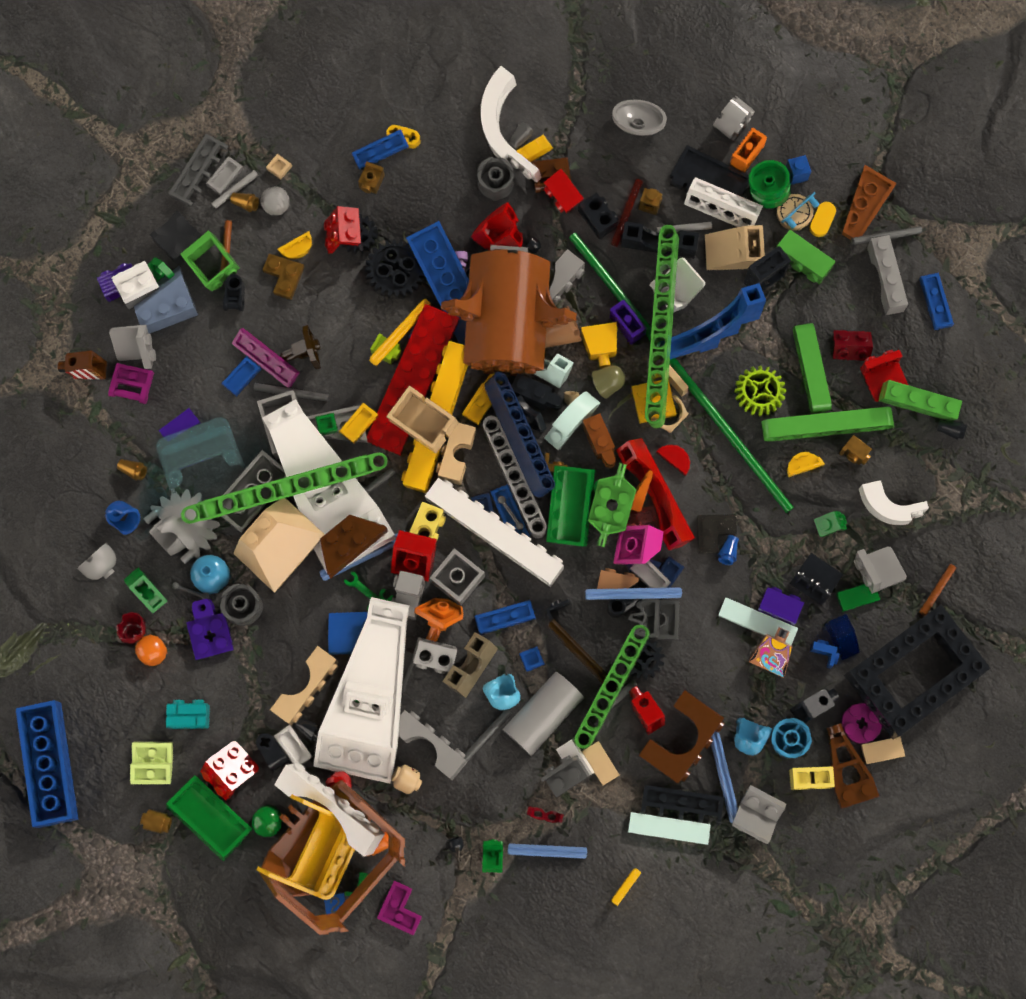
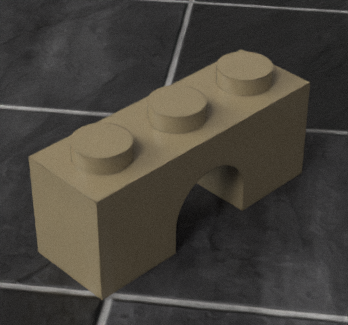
M474 632L464 648L467 651L465 662L458 668L453 665L442 681L450 689L465 698L498 650L490 640Z

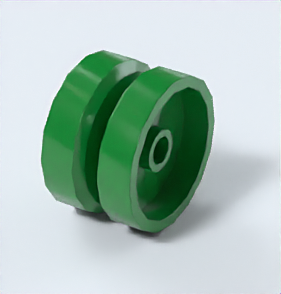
M765 160L752 168L749 174V187L753 202L762 205V208L770 209L779 207L788 200L790 196V174L785 165L775 160Z

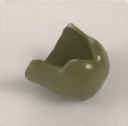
M616 365L595 370L591 374L598 393L605 399L609 398L625 384V375L622 369Z

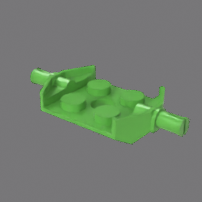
M619 463L615 476L598 480L588 521L600 532L598 546H601L603 539L602 547H605L609 534L626 530L636 493V488L624 478L626 464L623 465L621 471L622 463ZM608 500H616L618 507L615 510H609L606 506Z

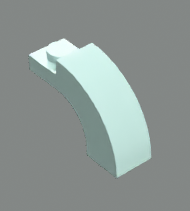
M585 391L561 413L552 424L553 427L544 439L557 450H560L573 432L582 424V420L589 418L594 413L600 402Z

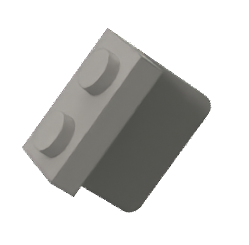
M147 325L110 329L109 334L117 360L142 359L144 369L152 368L153 362L156 361V352L152 347V338L148 332Z
M888 546L870 554H867L864 549L856 553L855 566L857 570H860L866 587H869L872 594L906 580L907 576L891 547Z

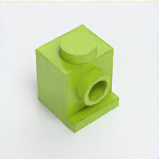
M378 334L370 348L372 354L387 339L382 334ZM398 343L385 356L383 361L392 365L394 360H398L401 354Z

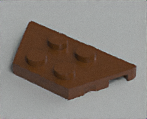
M348 515L321 537L320 542L328 576L330 578L334 577L388 532L387 527Z

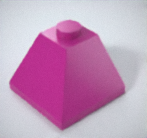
M649 525L626 526V530L618 534L614 564H645L661 550L664 531Z

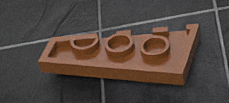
M864 165L842 235L850 240L853 237L863 236L896 183Z

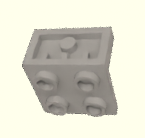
M750 785L740 802L732 826L768 844L776 823L786 807V803Z

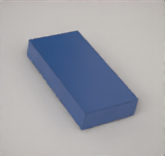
M246 356L222 382V385L237 397L262 369Z

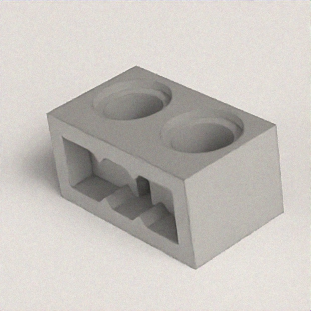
M418 637L412 661L418 668L427 669V667L434 668L435 672L446 674L454 665L457 648L456 646ZM428 650L430 655L427 658L419 657L421 651ZM441 655L449 656L446 663L438 661Z

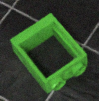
M209 230L181 253V256L210 291L219 289L229 275L236 274L240 269L221 242ZM215 245L229 262V265L209 281L195 263V260Z

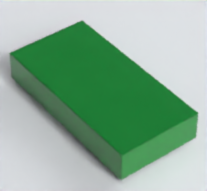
M865 584L836 593L842 612L880 600L878 592L872 594L869 587H866Z

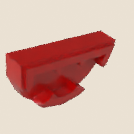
M666 445L656 451L658 455L684 476L687 475L690 469V459L683 448L677 445Z

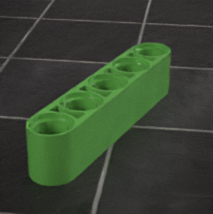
M808 323L793 326V335L810 411L812 414L831 411V398L814 324Z

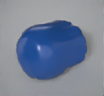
M114 501L105 511L107 522L118 529L123 535L132 533L140 523L141 516L139 510L126 502ZM128 514L125 521H119L124 515Z

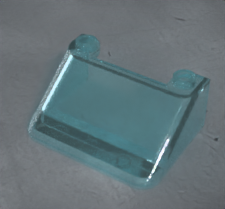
M222 417L159 439L156 444L168 487L173 494L177 492L175 488L183 481L181 469L216 456L223 455L227 464L231 466L240 464L241 468H245L230 424Z

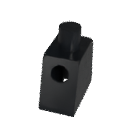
M823 689L798 703L790 711L794 718L807 723L834 707V702L839 699V695L835 689H831L828 692L826 689Z

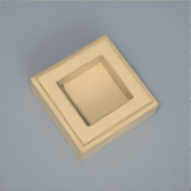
M276 154L266 166V169L281 180L290 170L292 164Z

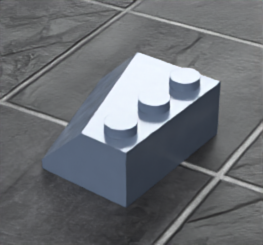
M180 266L173 270L175 275L171 279L162 278L157 282L159 289L134 306L139 324L147 325L149 334L198 315Z

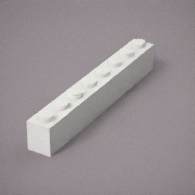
M438 478L425 495L429 503L443 509L444 513L549 587L553 585L564 569L563 561L555 555L551 557L546 553L547 550L540 544L534 545L530 542L531 538L524 533L520 535L515 532L516 528L510 523H502L497 514L492 511L488 513L480 502L469 500L468 494L462 490L458 492L452 488L454 485L448 480L444 479L442 481Z

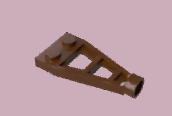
M842 724L826 728L829 735L831 766L834 773V792L840 809L880 797L872 775L845 735ZM839 733L840 735L839 737H834L833 734ZM842 746L847 748L851 756V760L845 763H840L837 756V749ZM846 766L855 767L860 774V780L846 785L842 778L843 768Z

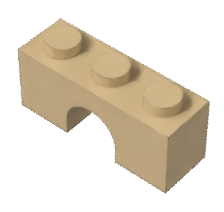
M458 423L449 437L446 435L449 439L447 445L444 444L441 455H443L442 463L438 462L436 468L439 479L442 481L446 479L451 483L461 485L466 464L456 460L454 454L461 448L472 449L476 427Z

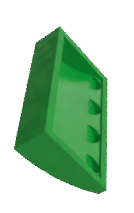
M554 466L553 479L555 487L551 493L546 542L587 546L590 524L588 518L592 506L595 470Z
M196 775L166 803V808L222 861L238 847L252 830L243 819Z

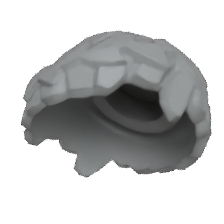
M270 187L261 194L260 204L266 213L281 215L289 207V196L281 187Z

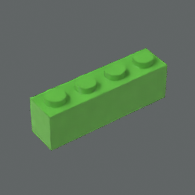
M891 380L883 383L878 400L879 402L946 421L958 419L962 404L961 400Z

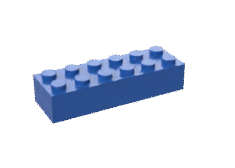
M53 700L16 708L32 827L42 828L79 820L61 702Z

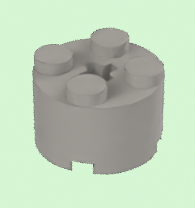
M735 96L722 110L720 119L717 117L713 126L734 141L740 134L741 129L745 128L750 122L755 111Z

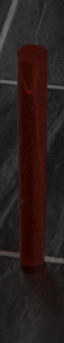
M640 179L635 180L612 239L611 245L614 247H618L624 231L625 221H628L643 182Z

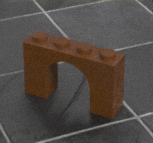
M686 690L683 691L673 707L688 716L695 723L698 729V739L694 747L685 753L677 754L666 750L650 739L639 754L640 757L676 783H679L681 780L685 782L691 773L688 771L692 764L697 765L702 757L699 753L703 748L708 749L713 742L711 738L715 731L719 733L725 724L723 716Z

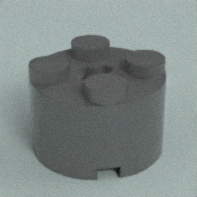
M489 157L479 165L477 180L480 192L493 201L503 199L512 192L514 188V171L508 160L501 157Z
M234 584L223 592L220 608L223 615L233 624L246 626L254 623L260 617L263 611V603L259 594L252 587L244 584ZM241 601L244 603L243 608H241L239 605Z

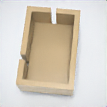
M411 386L406 389L387 415L391 423L434 453H437L446 441L444 436L447 435L449 437L458 425V421L454 416L428 398H425Z

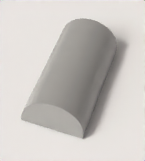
M262 450L223 495L285 478L283 466ZM265 487L262 489L261 495L264 498H270L272 491ZM226 498L224 500L225 508H233L234 502L232 499ZM266 504L220 517L242 533Z
M555 671L502 730L532 756L581 703L584 696L566 678Z

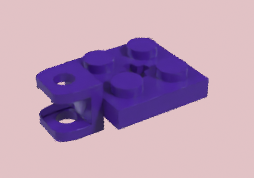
M202 599L193 602L192 611L195 620L186 622L195 660L235 650L227 618L223 613L216 614L212 600ZM202 605L206 606L204 611L201 610ZM208 631L216 635V637H213L212 642L205 638Z

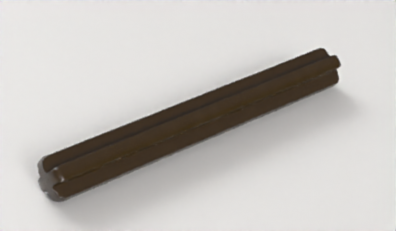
M551 620L547 624V628L603 684L608 674L555 620ZM609 681L607 685L608 690L615 692L617 690V683Z

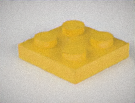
M669 379L665 418L677 415ZM662 380L654 381V384H659ZM647 383L631 386L639 424L647 422L645 419ZM655 396L652 402H658L661 396ZM655 414L651 417V419L655 417L658 420L659 415Z

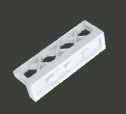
M696 177L688 190L684 205L736 227L754 226L763 207L758 203ZM691 195L697 197L700 202L696 203L690 200ZM712 203L717 209H710L707 204ZM724 211H731L734 216L729 217ZM742 218L752 220L751 225L744 223Z

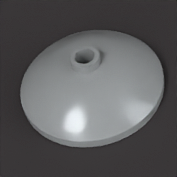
M643 100L620 102L614 107L612 112V119L621 130L638 136H649L660 132L665 127L667 121L666 114L660 107Z

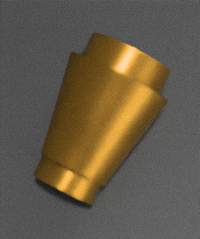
M232 193L230 202L248 212L256 211L259 206V198L255 194Z
M123 459L118 462L117 469L135 481L145 478L147 467L143 463Z

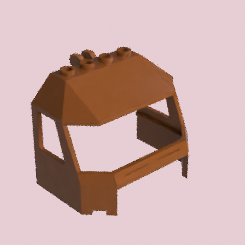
M342 780L329 787L335 791L334 794L339 798L347 800L350 803L349 806L354 810L362 812L368 821L371 822L372 819L389 834V848L384 858L340 908L332 914L315 916L294 898L311 894L259 872L275 898L319 935L336 931L348 932L343 922L397 860L405 867V839ZM313 800L311 802L317 806H320L330 811L326 806L322 805L316 800ZM290 804L288 807L289 811L298 817L294 823L286 815L281 814L279 818L289 828L268 850L261 868L285 878L292 875L319 817L318 810L309 806L301 813Z

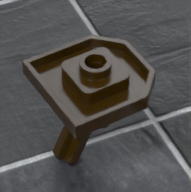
M308 325L303 326L304 339L291 344L292 348L281 352L280 357L286 362L295 358L304 359L309 357L316 370L321 369L318 357V350H321L319 340L314 338Z

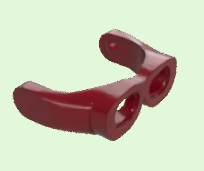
M528 806L527 815L532 818L545 820L550 823H562L564 814L555 811L545 813L543 809ZM535 811L541 812L542 817H536L534 815ZM553 814L556 816V819L550 820L548 815Z

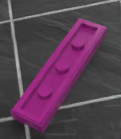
M244 328L239 329L232 345L287 388L292 387L300 372Z

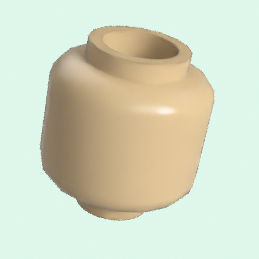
M408 765L398 766L391 778L394 788L405 794H411L414 790L418 791L422 783L420 772Z

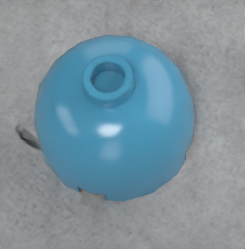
M204 555L198 558L193 563L190 571L194 586L203 593L214 594L220 592L224 586L226 587L230 579L228 565L220 557L214 555Z
M796 718L784 719L773 728L771 744L780 756L797 758L809 750L812 737L808 726L803 721Z

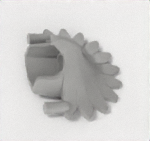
M188 489L184 491L181 498L176 491H172L170 500L161 496V506L152 505L150 507L152 511L143 518L147 524L156 517L160 519L149 533L170 556L185 548L189 550L180 558L184 564L194 556L200 558V548L205 550L211 549L207 540H216L218 536L212 530L220 527V523L212 519L190 524L183 521L181 518L182 510L187 506L202 501L201 493H197L191 498ZM188 509L186 517L193 520L196 517V512L193 509Z

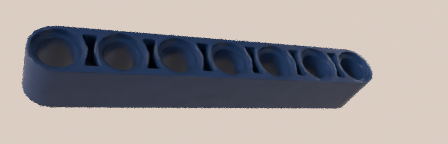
M497 372L486 381L484 385L486 393L530 491L535 497L541 498L555 487L554 479L507 376L502 372Z

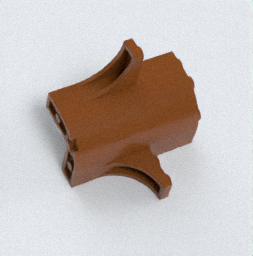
M490 250L471 255L469 283L464 295L459 300L452 299L441 302L442 310L447 311L449 315L459 316L462 320L466 321L464 364L471 366V369L482 370L485 374H495L496 371L508 372L511 376L515 377L517 373L535 374L536 371L544 370L546 328H551L556 324L567 325L568 322L576 321L577 313L566 308H557L551 299L549 292L550 261L524 251L508 253V250Z

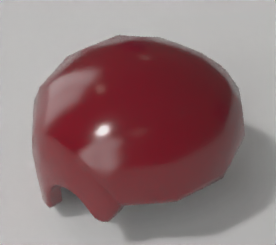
M129 612L122 615V621L116 624L117 636L122 642L130 644L136 643L143 638L146 633V624L139 613Z

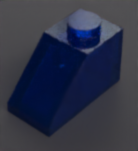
M847 614L835 618L825 625L835 647H838L837 651L841 660L860 653L856 633Z

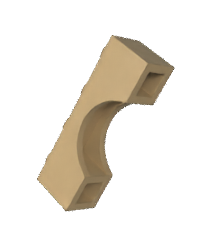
M319 646L316 647L306 661L310 669V680L307 687L295 695L281 694L270 709L291 726L293 723L296 724L303 714L301 712L305 707L308 708L313 703L315 693L317 691L320 692L327 683L325 680L329 674L332 676L338 669V661Z

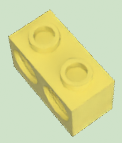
M422 502L410 533L420 535L422 531H428L430 538L438 540L439 534H437L439 527H443L446 520L444 510ZM433 513L437 515V518L434 521H428L426 519L427 516Z
M833 767L792 768L789 770L791 790L828 789L835 787Z

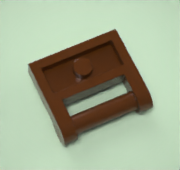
M568 157L532 162L539 169L542 177L537 183L534 181L535 193H541L545 187L544 183H540V181L547 180L561 168L571 180Z

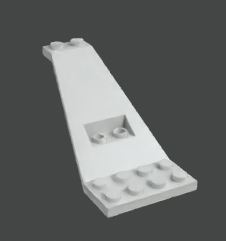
M296 399L262 417L270 431L286 477L342 461L304 414ZM344 466L337 467V476H346L347 469ZM301 477L298 481L299 485L303 488L308 487L310 483L307 477ZM356 478L293 496L298 510L324 534L328 533L348 515L387 527L388 532L348 565L396 539L381 510ZM319 542L314 551L326 571L321 542Z
M371 597L366 622L318 732L313 767L336 772L343 771L349 775L391 783L398 747L406 627L410 605Z

